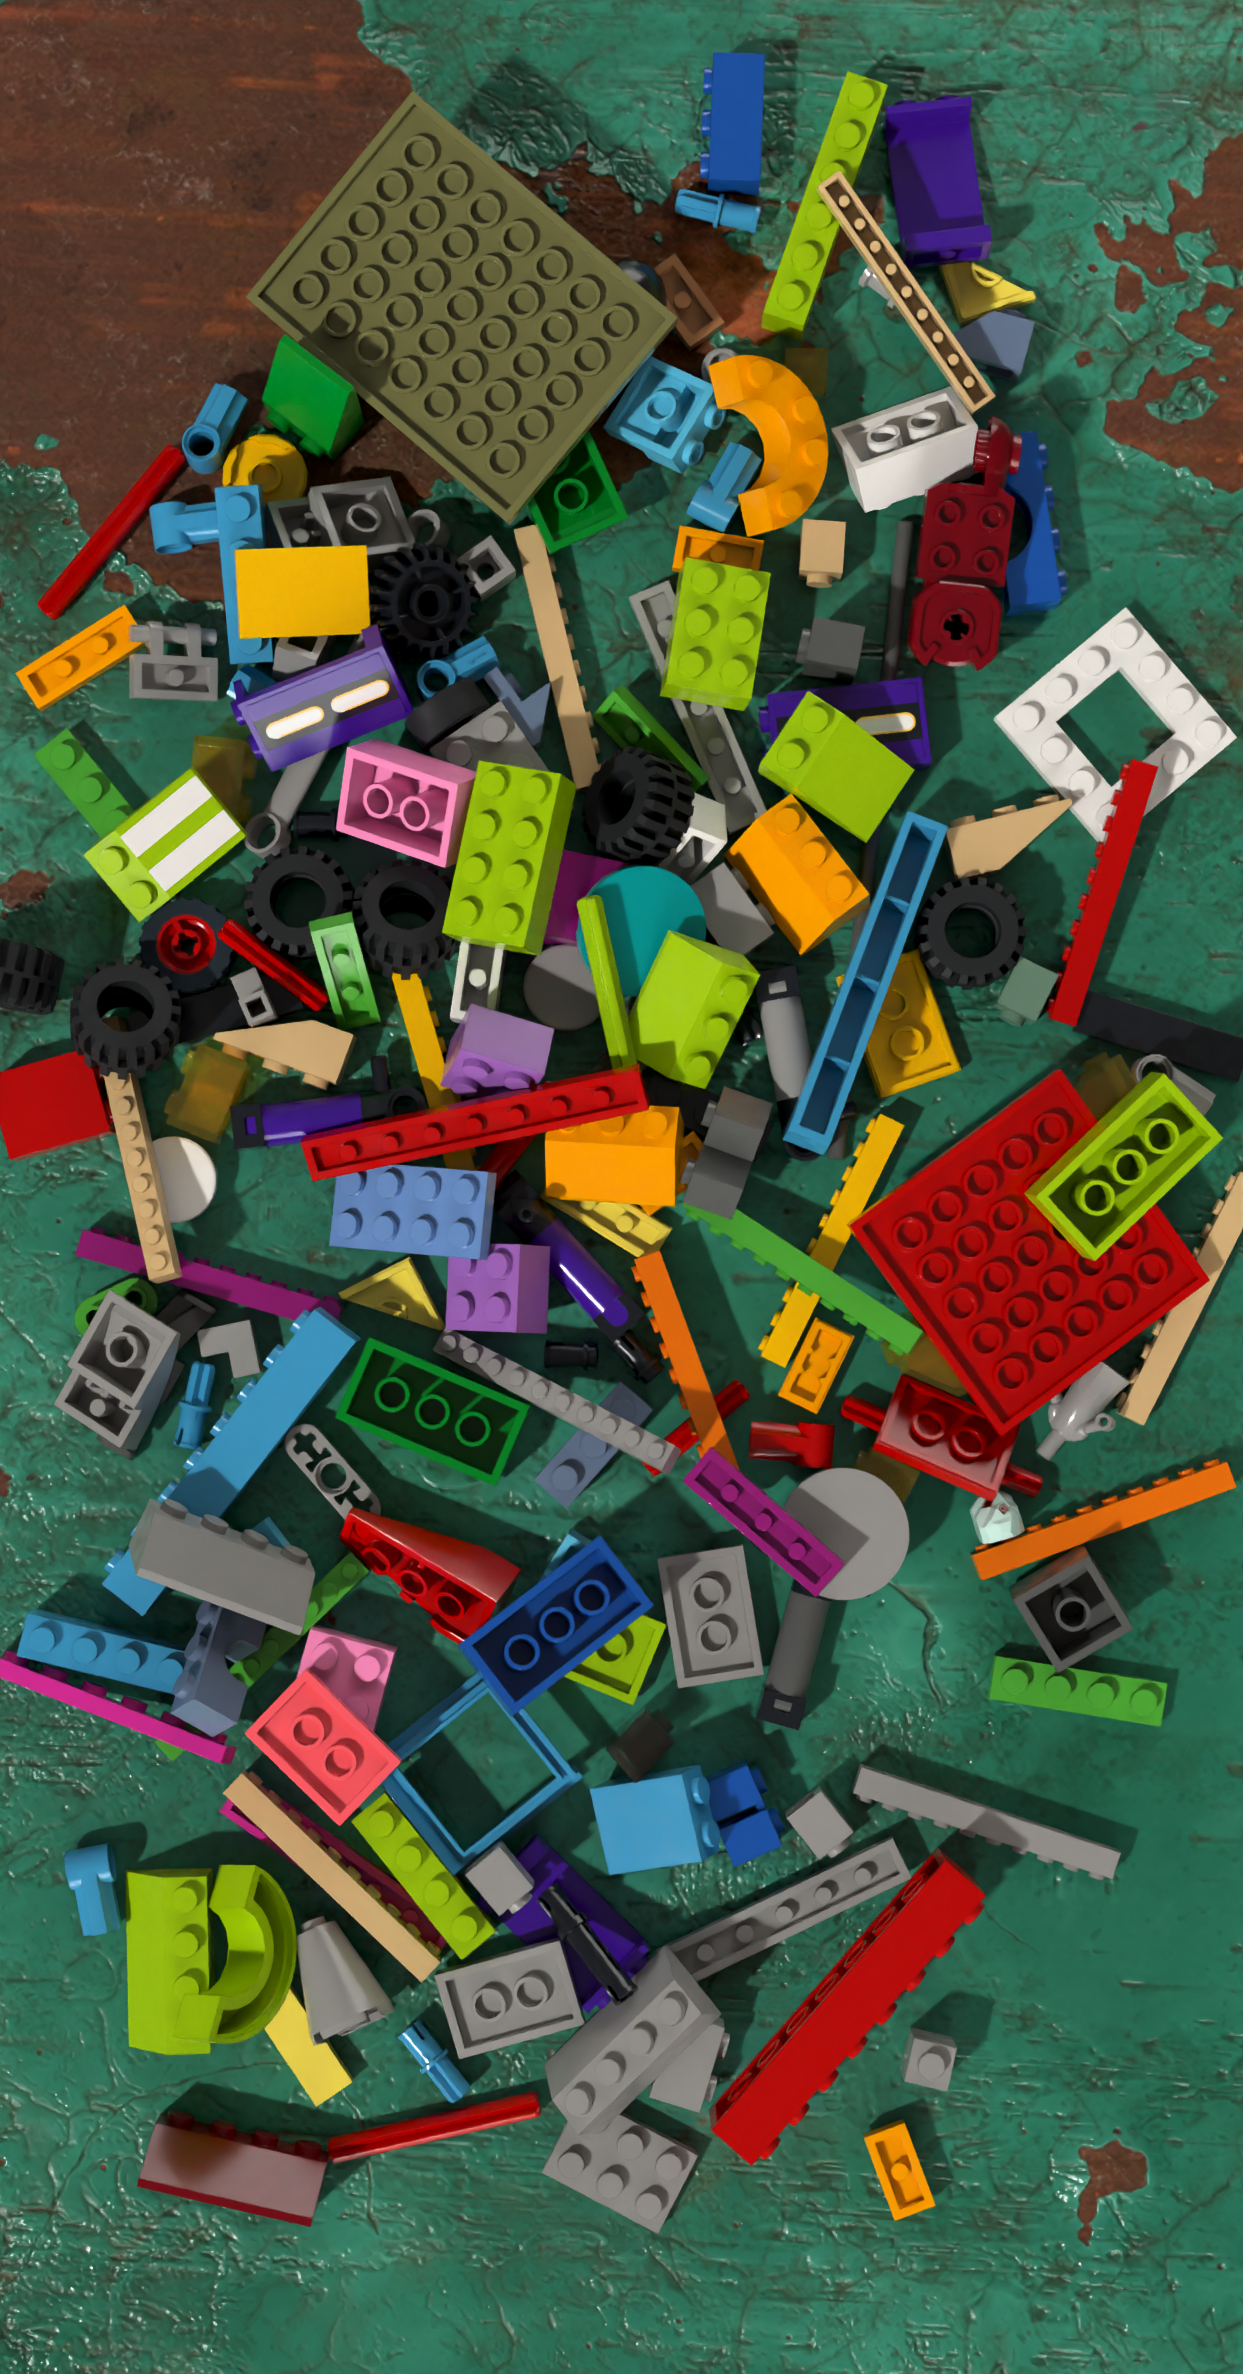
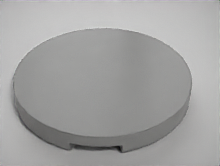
M846 1467L822 1470L807 1477L798 1484L784 1503L783 1509L846 1562L820 1592V1596L835 1600H852L868 1596L880 1590L892 1580L902 1566L909 1545L907 1515L895 1492L876 1476L859 1469Z

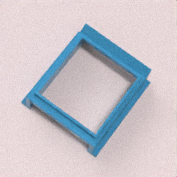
M475 1673L387 1745L403 1761L489 1692L555 1777L463 1850L401 1770L396 1767L381 1785L453 1876L457 1872L460 1875L465 1873L468 1866L499 1840L502 1842L583 1778V1775L573 1762L569 1765L527 1710L523 1708L510 1717L478 1673Z

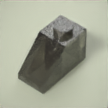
M644 1705L606 1739V1751L636 1784L675 1743L674 1736L670 1733L675 1726L659 1708L651 1712Z

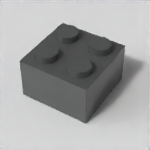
M1084 1544L1072 1549L1009 1587L1012 1600L1057 1673L1134 1629L1128 1615Z

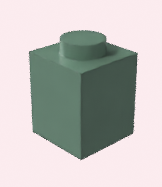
M1019 956L1016 961L1017 963L1009 971L992 1007L1001 1011L998 1016L999 1018L1022 1028L1024 1023L1032 1025L1037 1021L1059 975Z

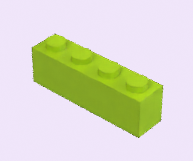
M388 1793L381 1795L351 1821L461 1960L468 1957L500 1930L492 1919L476 1904L475 1898L457 1875H452Z

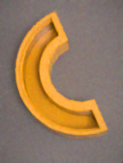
M739 355L708 365L717 408L733 409L745 415L757 428L763 442L764 464L760 477L750 489L738 494L747 537L782 528L794 522L808 510L817 497L825 478L828 463V438L818 403L806 385L792 371L771 359L755 355Z

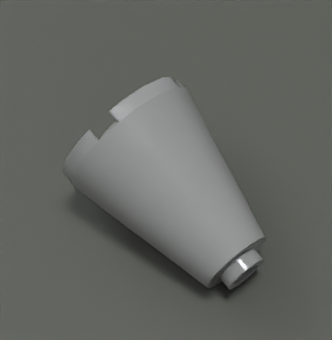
M321 1916L300 1926L302 1934L296 1936L297 1956L309 2033L314 2046L330 2042L329 2037L335 2034L341 2035V2037L384 2018L385 2014L395 2011L391 2000L335 1920L326 1922L325 1917Z

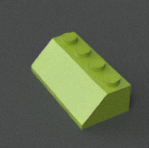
M213 1868L126 1870L129 2047L164 2055L211 2054L216 2043L183 2041L172 2038L184 1994L204 1993L210 1990L216 1983L214 1911L208 1908L213 1890Z

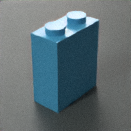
M700 1765L609 1779L590 1789L609 1875L702 1862L720 1851V1831L712 1817L709 1805L710 1788L706 1778L703 1777Z

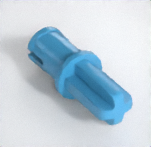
M680 189L675 202V213L713 223V228H717L719 224L755 234L761 206L756 207L724 199L725 194L720 193L719 197L687 189Z
M195 1361L191 1366L185 1399L178 1402L181 1410L173 1440L174 1445L188 1449L201 1447L207 1414L212 1412L213 1409L212 1406L208 1405L215 1375V1367L210 1363Z
M420 2019L398 2036V2039L405 2044L422 2066L419 2070L421 2074L426 2072L449 2102L454 2103L469 2091L470 2086L446 2055L449 2050L447 2048L441 2049Z

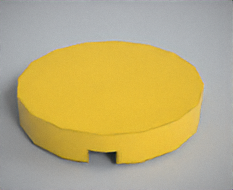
M257 434L249 437V440L243 441L240 445L237 444L230 451L223 466L224 486L263 484L265 506L267 502L305 497L308 490V470L302 455L290 441L277 435Z

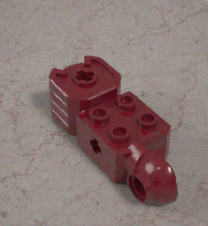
M992 414L989 417L987 430L978 429L976 434L973 471L981 472L980 484L941 482L926 489L924 493L914 576L922 578L923 581L922 587L912 597L907 645L917 660L925 666L933 659L946 666L957 667L970 664L972 669L979 671L987 666L997 655L1003 609L999 600L994 595V586L1004 587L1015 505V498L1006 492L1008 474L1017 475L1022 435L1013 434L1003 420ZM960 614V621L965 624L964 630L959 632V636L951 638V632L944 629L945 620L952 621L951 615Z

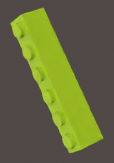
M847 71L762 315L761 328L799 341L802 340L841 228L817 193V186L840 170L854 190L884 106L888 88L887 84Z

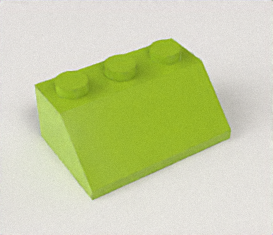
M668 930L627 1017L636 1059L668 1078L706 1089L760 974L743 954Z

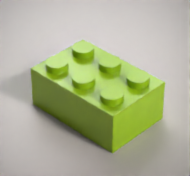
M685 558L678 576L660 696L740 711L746 709L752 699L771 573Z

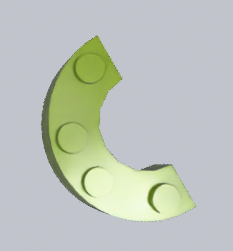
M219 1865L208 1908L219 1915L226 1928L229 1945L227 1963L220 1979L210 1990L201 1994H184L172 2038L178 2040L233 2044L253 2037L263 2030L276 2016L286 1999L293 1980L297 1957L296 1928L292 1910L284 1892L266 1871L256 1865Z

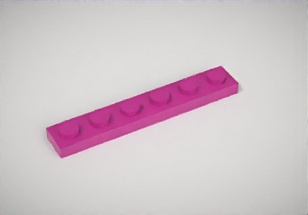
M5 1650L4 1655L0 1656V1678L217 1763H232L237 1747L225 1743L228 1735L224 1733L212 1737L203 1731L201 1733L185 1727L187 1722L166 1711L162 1712L160 1718L146 1712L148 1704L123 1695L122 1701L119 1702L106 1696L109 1690L106 1687L86 1680L83 1681L82 1687L67 1681L69 1673L48 1665L44 1666L43 1671L28 1666L30 1659L18 1657L16 1652Z

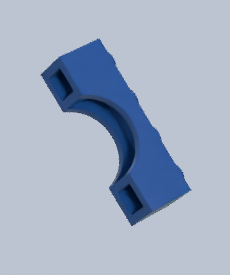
M1037 430L1013 433L1022 435L1021 456L1017 475L1008 474L1006 492L1015 498V504L1024 516L1027 526V541L1024 550L1017 557L1007 562L1004 587H1001L1005 616L1056 609L1062 600L1061 596L1067 594L1065 572L1063 569L1057 570L1055 553H1060L1061 549L1060 535L1057 527L1051 528L1049 511H1054L1053 489L1051 485H1045L1042 470L1048 468L1047 448L1045 443H1038Z

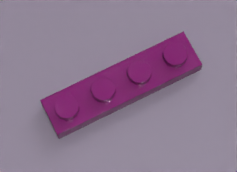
M713 1447L705 1453L682 1480L815 1597L820 1594L846 1563Z

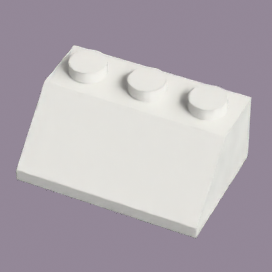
M951 386L831 428L832 436L850 486L865 513L872 510L885 509L894 502L914 495H924L926 489L938 483L963 481L978 473V471H973V455L978 425Z

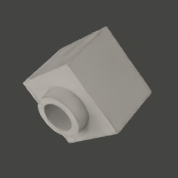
M491 535L456 559V563L459 565L462 563L469 565L464 577L471 581H476L470 589L481 597L480 603L516 577V569ZM482 567H488L492 569L494 575L484 580L478 576L477 572Z

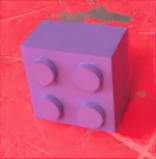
M470 1004L450 1040L440 1086L450 1088L454 1093L466 1097H486L537 1086L545 1075L554 1028Z
M490 1244L487 1261L448 1257L445 1330L547 1334L550 1246Z

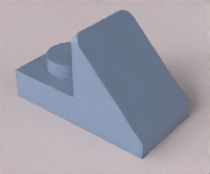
M498 667L494 668L483 676L485 686L497 703L499 701L503 703L536 752L539 751L542 747L551 698V683L549 682L521 701L519 697L525 693L511 673L503 676Z

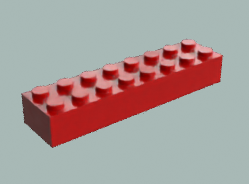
M937 1847L709 2109L711 2130L751 2166L759 2157L763 2160L767 2159L779 2145L781 2139L778 2135L788 2123L792 2126L798 2124L808 2112L810 2105L807 2102L817 2090L823 2093L833 2084L839 2075L836 2068L847 2056L853 2059L864 2048L868 2041V2038L865 2036L876 2022L881 2026L892 2016L897 2008V2004L894 2001L905 1989L911 1992L920 1984L926 1975V1971L923 1968L935 1955L939 1959L951 1948L956 1939L952 1936L953 1933L963 1922L969 1925L979 1916L985 1906L981 1901L986 1895L978 1882Z

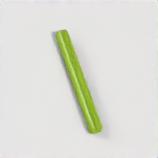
M600 895L586 896L577 900V909L612 1069L634 1065L637 1064L603 901Z

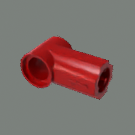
M751 1421L748 1458L793 1462L795 1466L830 1469L833 1464L836 1425L797 1422V1425L780 1424L779 1422Z

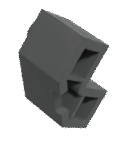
M725 1086L718 1103L709 1100L701 1125L709 1127L697 1161L691 1158L688 1159L680 1183L688 1185L683 1203L732 1220L773 1103Z

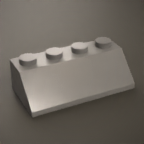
M149 1499L128 1545L137 1576L300 1636L304 1627L315 1578L314 1568L305 1551L285 1544L283 1548L268 1543L269 1540L265 1536L253 1530L245 1529L243 1533L228 1528V1524L224 1520L213 1515L205 1514L203 1518L188 1513V1509L176 1501L164 1499L161 1503Z
M664 1946L631 1978L638 1986V1990L628 2000L618 2006L611 2000L544 2064L552 2101L578 2135L601 2133L721 2015L718 2008L668 1946Z

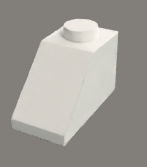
M695 793V798L692 801V806H694L693 816H689L687 824L690 826L687 833H682L680 837L681 843L676 849H671L670 856L666 859H659L657 864L651 865L674 873L689 886L693 884L727 843L725 805Z

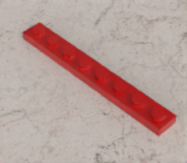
M634 1064L532 1086L527 1089L509 1091L305 1135L300 1143L312 1182L647 1111L649 1110L650 1102L640 1064Z

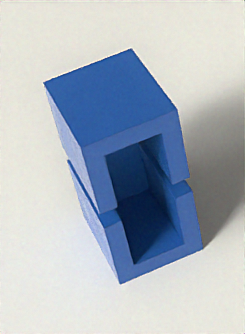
M745 1759L705 1777L710 1788L709 1805L715 1822L754 1805L756 1806L717 1824L720 1836L734 1867L782 1846L778 1834L786 1830L776 1807L767 1810L761 1794L767 1792L768 1789L758 1767L750 1770Z

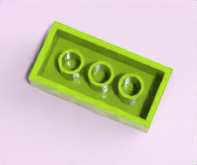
M479 760L442 929L443 934L459 942L537 956L541 955L577 787L575 783L560 773Z
M1150 1072L1024 1194L1082 1257L1096 1261L1209 1153L1223 1137L1165 1073Z

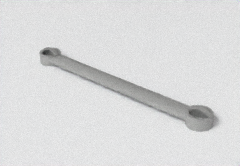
M422 509L416 511L407 519L415 542L421 528L433 522V535L429 541L424 543L428 548L430 544H438L444 549L448 544L450 529L447 523L432 510ZM370 611V621L377 615V612ZM356 634L346 655L365 648L362 634ZM330 749L287 766L264 812L257 814L247 823L245 831L248 835L244 838L246 848L264 859L271 853L273 856L281 853L280 849L289 847L291 841L289 826ZM275 824L276 831L273 841L267 847L259 849L258 839L261 832L267 826Z

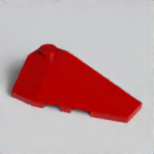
M354 1507L348 1512L339 1538L377 1575L387 1574L401 1587L402 1591L399 1593V1596L408 1604L415 1600L432 1616L428 1623L439 1633L457 1644L463 1642L503 1610L521 1572L520 1568L485 1547Z

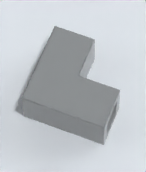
M256 967L230 978L240 999L238 1002L249 1026L252 1028L262 1027L279 1019Z
M253 1320L197 1331L201 1356L208 1357L228 1352L234 1378L263 1373Z

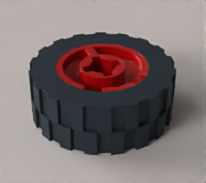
M181 897L172 902L169 900L158 910L151 913L149 920L144 922L141 928L143 930L142 937H139L141 961H143L147 970L151 965L160 969V979L167 975L172 981V991L177 990V992L183 995L207 992L208 989L219 986L222 979L228 977L231 973L230 969L232 964L236 962L237 955L235 950L219 939L217 935L218 931L227 921V918L212 904L197 898L192 900ZM185 939L196 941L193 955H188L181 951V944Z

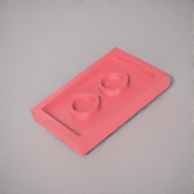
M306 1668L244 1733L339 1826L402 1762V1759L309 1668Z

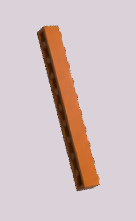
M660 1250L634 1259L636 1266L631 1267L636 1282L642 1281L645 1291L640 1294L645 1307L651 1306L654 1317H651L650 1321L654 1332H660L664 1341L659 1343L664 1359L670 1358L673 1368L668 1369L673 1384L679 1383L682 1393L678 1395L682 1409H688L692 1419L687 1420L692 1436L697 1434L701 1445L696 1446L700 1459L713 1447L740 1470Z
M1215 1458L1204 1462V1468L1194 1471L1193 1467L1177 1472L1179 1476L1171 1480H1168V1477L1157 1479L1152 1482V1487L1144 1490L1142 1486L1135 1487L1127 1491L1128 1496L1119 1499L1117 1495L1101 1500L1103 1505L1092 1508L1091 1504L1076 1509V1515L1068 1518L1066 1514L1051 1518V1524L1043 1527L1041 1523L1034 1524L1025 1528L1027 1533L1002 1540L997 1544L982 1543L974 1547L976 1551L970 1553L978 1577L983 1581L1234 1489L1236 1484L1228 1462H1219V1459Z

